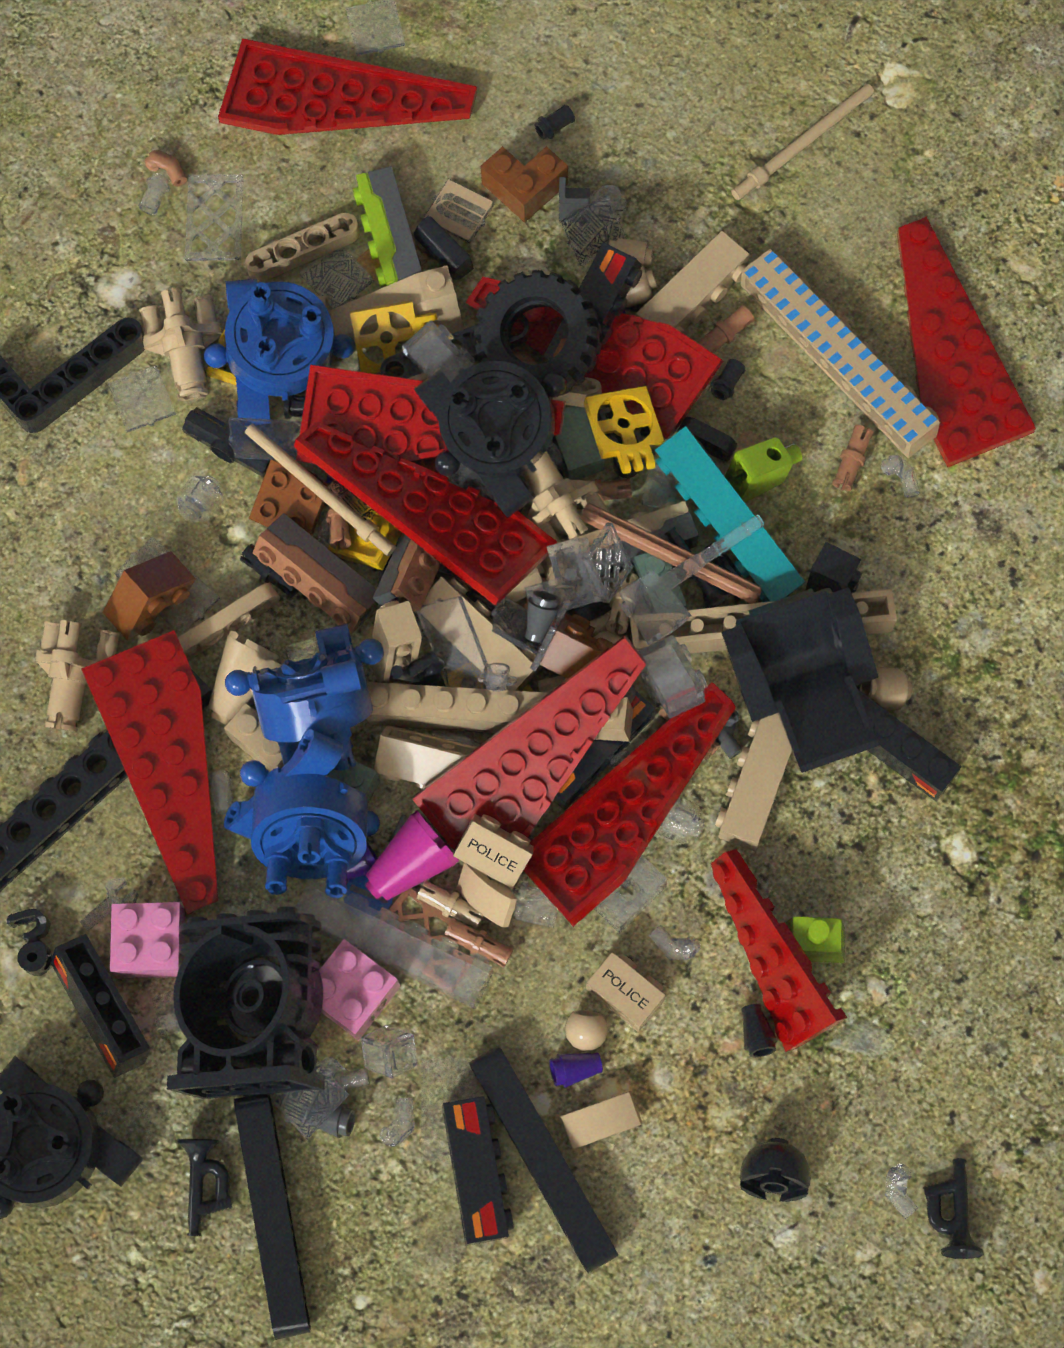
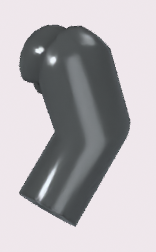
M734 710L716 738V742L720 744V747L729 759L737 756L743 749L733 737L736 722L739 720V714L736 710Z

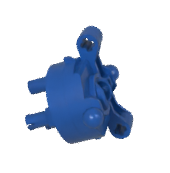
M257 279L225 281L227 305L230 311L225 325L226 347L217 343L209 345L204 352V360L210 367L217 369L228 363L232 374L236 377L238 424L244 429L251 424L256 425L258 428L271 427L268 395L282 396V401L288 400L290 395L307 390L310 365L330 367L333 355L341 359L348 358L353 354L355 344L353 339L346 334H339L334 337L333 323L326 306L314 293L300 285L282 281L257 283Z
M348 624L315 631L320 653L317 652L312 658L296 662L287 659L281 667L274 669L264 668L257 670L256 666H254L252 672L234 670L226 676L225 687L232 695L242 696L251 689L264 738L278 742L284 765L291 760L304 733L309 729H313L343 744L341 758L335 766V770L341 771L349 769V766L354 767L356 765L352 752L353 744L350 739L352 736L350 728L364 721L373 711L362 662L367 665H374L380 662L383 658L384 650L382 644L376 639H366L354 648Z
M309 729L304 733L291 760L282 768L276 766L271 771H268L265 765L257 760H250L243 764L240 770L242 782L247 786L256 787L255 793L249 801H235L229 807L224 819V828L251 840V847L255 856L267 867L265 888L266 890L268 889L269 893L273 895L285 893L287 891V876L300 879L326 878V895L332 898H340L347 893V871L357 865L364 856L367 837L374 835L378 831L380 820L377 814L373 811H368L365 793L326 776L338 764L342 755L343 744L313 729Z

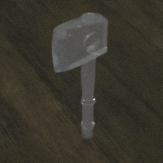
M758 514L745 523L742 522V525L715 543H712V545L700 553L688 558L663 576L659 577L652 569L619 592L623 600L620 607L628 618L632 617L647 645L668 636L691 617V614L671 589L763 527L764 522Z

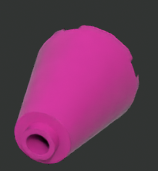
M416 810L409 816L366 873L369 881L364 885L377 900L382 896L389 900L455 866L460 860L453 856V851L419 811Z

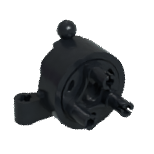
M486 361L470 366L465 370L461 368L458 371L460 374L451 382L442 370L439 369L414 388L426 407L438 419L442 439L448 450H444L436 456V470L444 476H451L459 470L462 463L469 470L478 474L491 492V496L509 518L535 499L517 474L528 468L532 473L537 471L534 464L546 452L555 432V414L550 397L561 396L566 390L567 381L561 373L554 371L547 373L542 378L540 384L526 369L505 361Z
M14 1056L0 1073V1090L3 1092L0 1094V1219L6 1218L11 1214L14 1202L30 1207H51L63 1203L64 1200L76 1194L83 1186L89 1189L92 1184L88 1180L95 1167L122 1187L143 1161V1158L121 1140H117L98 1124L97 1118L90 1107L99 1104L104 1096L103 1086L100 1082L91 1079L82 1082L77 1089V1097L57 1086L46 1083L38 1076L39 1074L17 1056Z

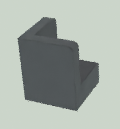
M559 177V221H567L566 219L568 218L573 219L574 217L572 216L581 211L572 222H575L581 214L590 222L586 217L587 215L590 218V215L585 211L586 209L590 213V210L587 208L590 206V188H566V177Z

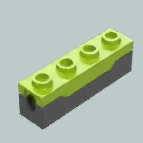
M392 166L356 175L358 187L352 188L356 205H363L365 214L360 215L364 233L370 232L372 236V241H368V247L372 260L378 259L380 267L375 268L379 286H388L422 272Z

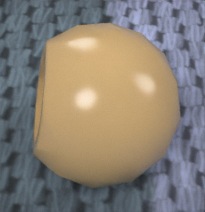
M573 1011L567 1018L565 1025L566 1038L573 1047L582 1051L595 1050L606 1040L608 1033L607 1021L598 1012Z

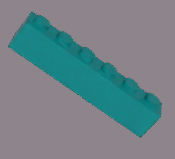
M686 426L655 449L659 455L655 460L657 465L666 476L672 472L679 481L674 487L683 499L687 501L692 498L699 507L694 513L705 527L712 524L718 532L714 539L726 553L731 549L738 560L733 564L745 579L751 575L754 581L762 588L759 596L762 602L786 598L806 583Z

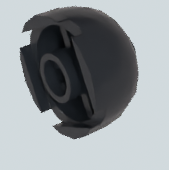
M771 1138L768 1142L761 1143L750 1149L743 1160L740 1170L741 1190L748 1195L767 1200L765 1192L781 1194L779 1202L797 1201L808 1195L811 1180L810 1168L804 1154L796 1147L790 1145L785 1139Z

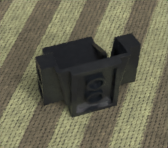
M849 587L836 592H832L830 588L813 592L812 588L749 610V616L736 621L737 627L721 632L752 722L778 713L801 773L879 746L856 685L878 678V673L860 612Z

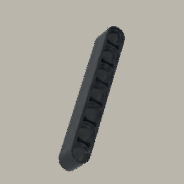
M498 1045L468 1062L586 1272L589 1274L616 1258L618 1253L500 1046Z
M270 1094L235 1098L234 1107L274 1338L278 1340L310 1333V1318Z

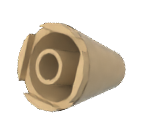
M231 630L227 636L208 708L213 710L211 717L227 725L245 703L250 707L255 703L251 689L242 696H234L227 691L225 679L230 672L234 670L252 672L254 666H256L257 670L279 668L286 659L242 635L239 636L238 633Z

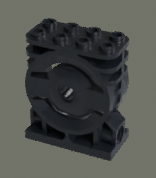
M284 906L278 907L275 913H267V911L249 910L246 912V916L237 917L235 914L223 913L218 914L216 919L208 920L204 917L187 918V923L180 924V933L189 937V943L179 945V953L184 955L185 958L178 970L173 999L177 1022L187 1040L178 1049L177 1075H167V1090L201 1099L325 1089V1075L316 1073L317 1044L310 1038L319 1021L323 1005V985L319 972L320 962L312 958V953L321 950V942L312 939V933L321 931V922L316 920L314 915L298 913V908ZM267 956L276 957L280 965L266 960L253 959ZM226 983L225 987H219L220 984ZM259 994V999L255 1004L256 997ZM226 1020L229 1026H218L217 1021ZM230 1027L243 1036L255 1039L246 1043L234 1035Z

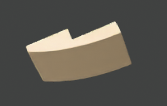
M464 862L456 890L483 916L501 927H509L512 914L516 909L517 898L508 886L497 880H490L486 874Z
M631 1091L561 1116L572 1149L643 1124Z

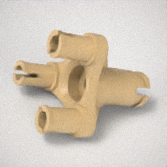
M171 288L173 302L171 301L169 290L166 289L161 292L166 315L163 328L159 306L152 305L139 309L145 333L143 336L144 349L170 358L175 389L179 393L177 394L179 401L201 399L209 393L204 385L207 383L200 351L222 334L221 324L216 319L213 296L203 295L193 299L198 320L197 324L190 321L189 316L185 315L181 289Z
M546 451L534 464L537 471L532 473L528 468L521 473L536 496L533 499V504L527 518L558 542L555 550L547 556L549 557L565 547L549 523L552 516L556 515L569 536L568 538L572 540L578 536L571 525L572 523L575 524L580 534L588 530V527L585 526L572 504L577 502V504L581 503L585 507L587 503H591L601 509L608 510L598 495L600 490L594 481L563 479Z
M60 620V624L44 622L41 648L36 652L35 662L48 674V678L53 679L47 710L49 718L48 722H45V727L57 730L63 729L70 732L78 731L76 722L80 719L85 684H87L81 668L115 655L121 633L99 630L100 635L96 658L88 660L79 657V653H76L82 623L68 622L67 620Z

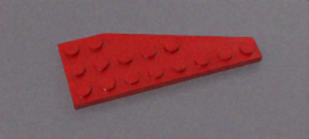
M242 38L218 119L219 123L275 135L463 120L471 118L477 96V86Z
M927 217L899 227L897 239L901 267L903 268L904 292L907 299V316L912 354L915 360L916 385L919 391L920 402L925 407L932 408L939 418L938 433L933 440L947 467L1033 434L1036 427Z
M483 276L466 300V303L477 311L479 308L484 309L487 305L484 298L489 292L495 294L500 289L497 284L501 281ZM539 307L523 314L529 324V337L525 344L544 356L563 316L552 308ZM623 313L620 316L616 315L610 326L612 327V333L606 344L601 345L600 354H596L597 362L594 369L590 373L586 372L584 377L598 380L601 384L602 394L646 386L662 435L668 440L676 432L724 361L669 324L658 323ZM514 323L510 333L517 336L522 333L524 328L521 324ZM634 400L624 401L632 415L644 413L640 403Z
M310 365L300 435L317 421L352 436L354 442L372 449L373 446L383 449L385 450L384 455L400 461L401 457L411 462L436 458L440 452L448 450L440 433L438 419L433 412H430L414 390L423 381ZM550 399L555 414L554 436H558L562 432L566 402ZM297 450V462L315 464Z
M316 421L295 439L294 448L495 606L556 548L558 542L519 511L507 518L497 503L480 496L479 490L470 486L466 490L447 481L448 477L402 457L398 461L384 455L385 450L373 446L372 449L354 442L352 436Z
M175 630L81 668L188 915L218 902L201 690Z
M626 635L419 791L412 800L454 851L474 814L480 817L483 814L496 819L501 824L500 828L511 834L513 831H517L528 838L537 822L552 803V800L593 743L595 737L604 727L621 699L624 698L645 667L646 660Z
M713 682L529 843L534 846L533 854L523 872L573 927L625 882L736 709L733 701Z

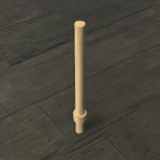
M870 84L864 85L762 167L757 166L747 174L748 178L731 191L733 197L739 201L754 188L759 189L769 181L770 175L873 95L874 89Z
M251 424L245 430L247 436L357 530L356 534L365 542L370 541L387 556L394 552L396 546L378 531L379 527L370 519L365 520L256 425Z

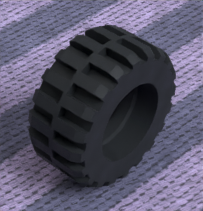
M532 270V275L527 276L524 272L514 274L515 280L508 283L504 279L497 285L500 289L495 294L489 292L484 298L487 305L484 309L479 308L476 317L480 321L479 325L474 326V336L478 341V344L475 345L477 354L483 362L505 361L516 364L530 372L540 384L542 378L547 373L559 372L567 381V387L562 394L563 396L571 392L570 387L575 383L581 385L586 380L584 377L585 373L588 370L592 371L596 365L594 358L596 354H600L602 345L599 342V336L602 335V331L597 319L598 315L584 292L571 280L563 279L560 274L551 272L549 275H546L542 270ZM539 307L552 308L563 316L567 324L568 335L564 347L554 358L545 363L527 364L522 362L513 354L509 344L510 332L514 323L522 314L531 309Z

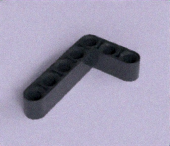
M130 317L119 320L31 389L0 355L1 405L26 432L38 433L145 350L143 345L144 332L140 323ZM136 334L135 338L124 340L127 335ZM105 353H112L107 359H99ZM87 372V374L84 377L79 379L75 378V376L78 373ZM18 389L13 395H6L9 390ZM62 391L60 396L50 398L52 393ZM29 411H37V413L34 416L28 418L25 417V415Z

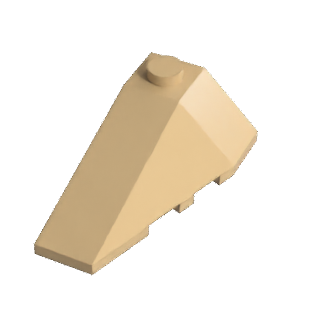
M448 266L416 273L329 310L335 336L346 334L355 342L350 311L410 300L413 302L415 315L437 313L438 320L426 322V326L439 325L440 332L428 335V339L444 337L463 330L458 301ZM388 312L390 324L396 329L410 326L406 318L400 314ZM376 314L365 321L360 330V335L375 332L378 328ZM385 331L381 334L380 339L392 340L393 336L390 332ZM401 341L398 343L406 344V341Z

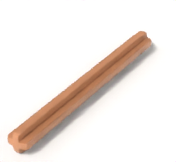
M587 503L581 513L580 518L583 522L752 604L760 596L762 588L759 585L604 509Z

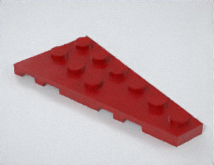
M738 850L726 851L711 862L713 877L719 884L725 899L726 909L733 919L738 932L739 942L745 949L750 962L751 972L758 982L763 995L764 1005L770 1012L776 1027V1035L782 1042L785 1052L799 1048L845 1020L847 1016L842 1008L835 1009L828 999L831 992L824 982L819 984L813 976L811 961L786 923H779L771 912L775 906L769 897L763 899L756 889L757 879Z

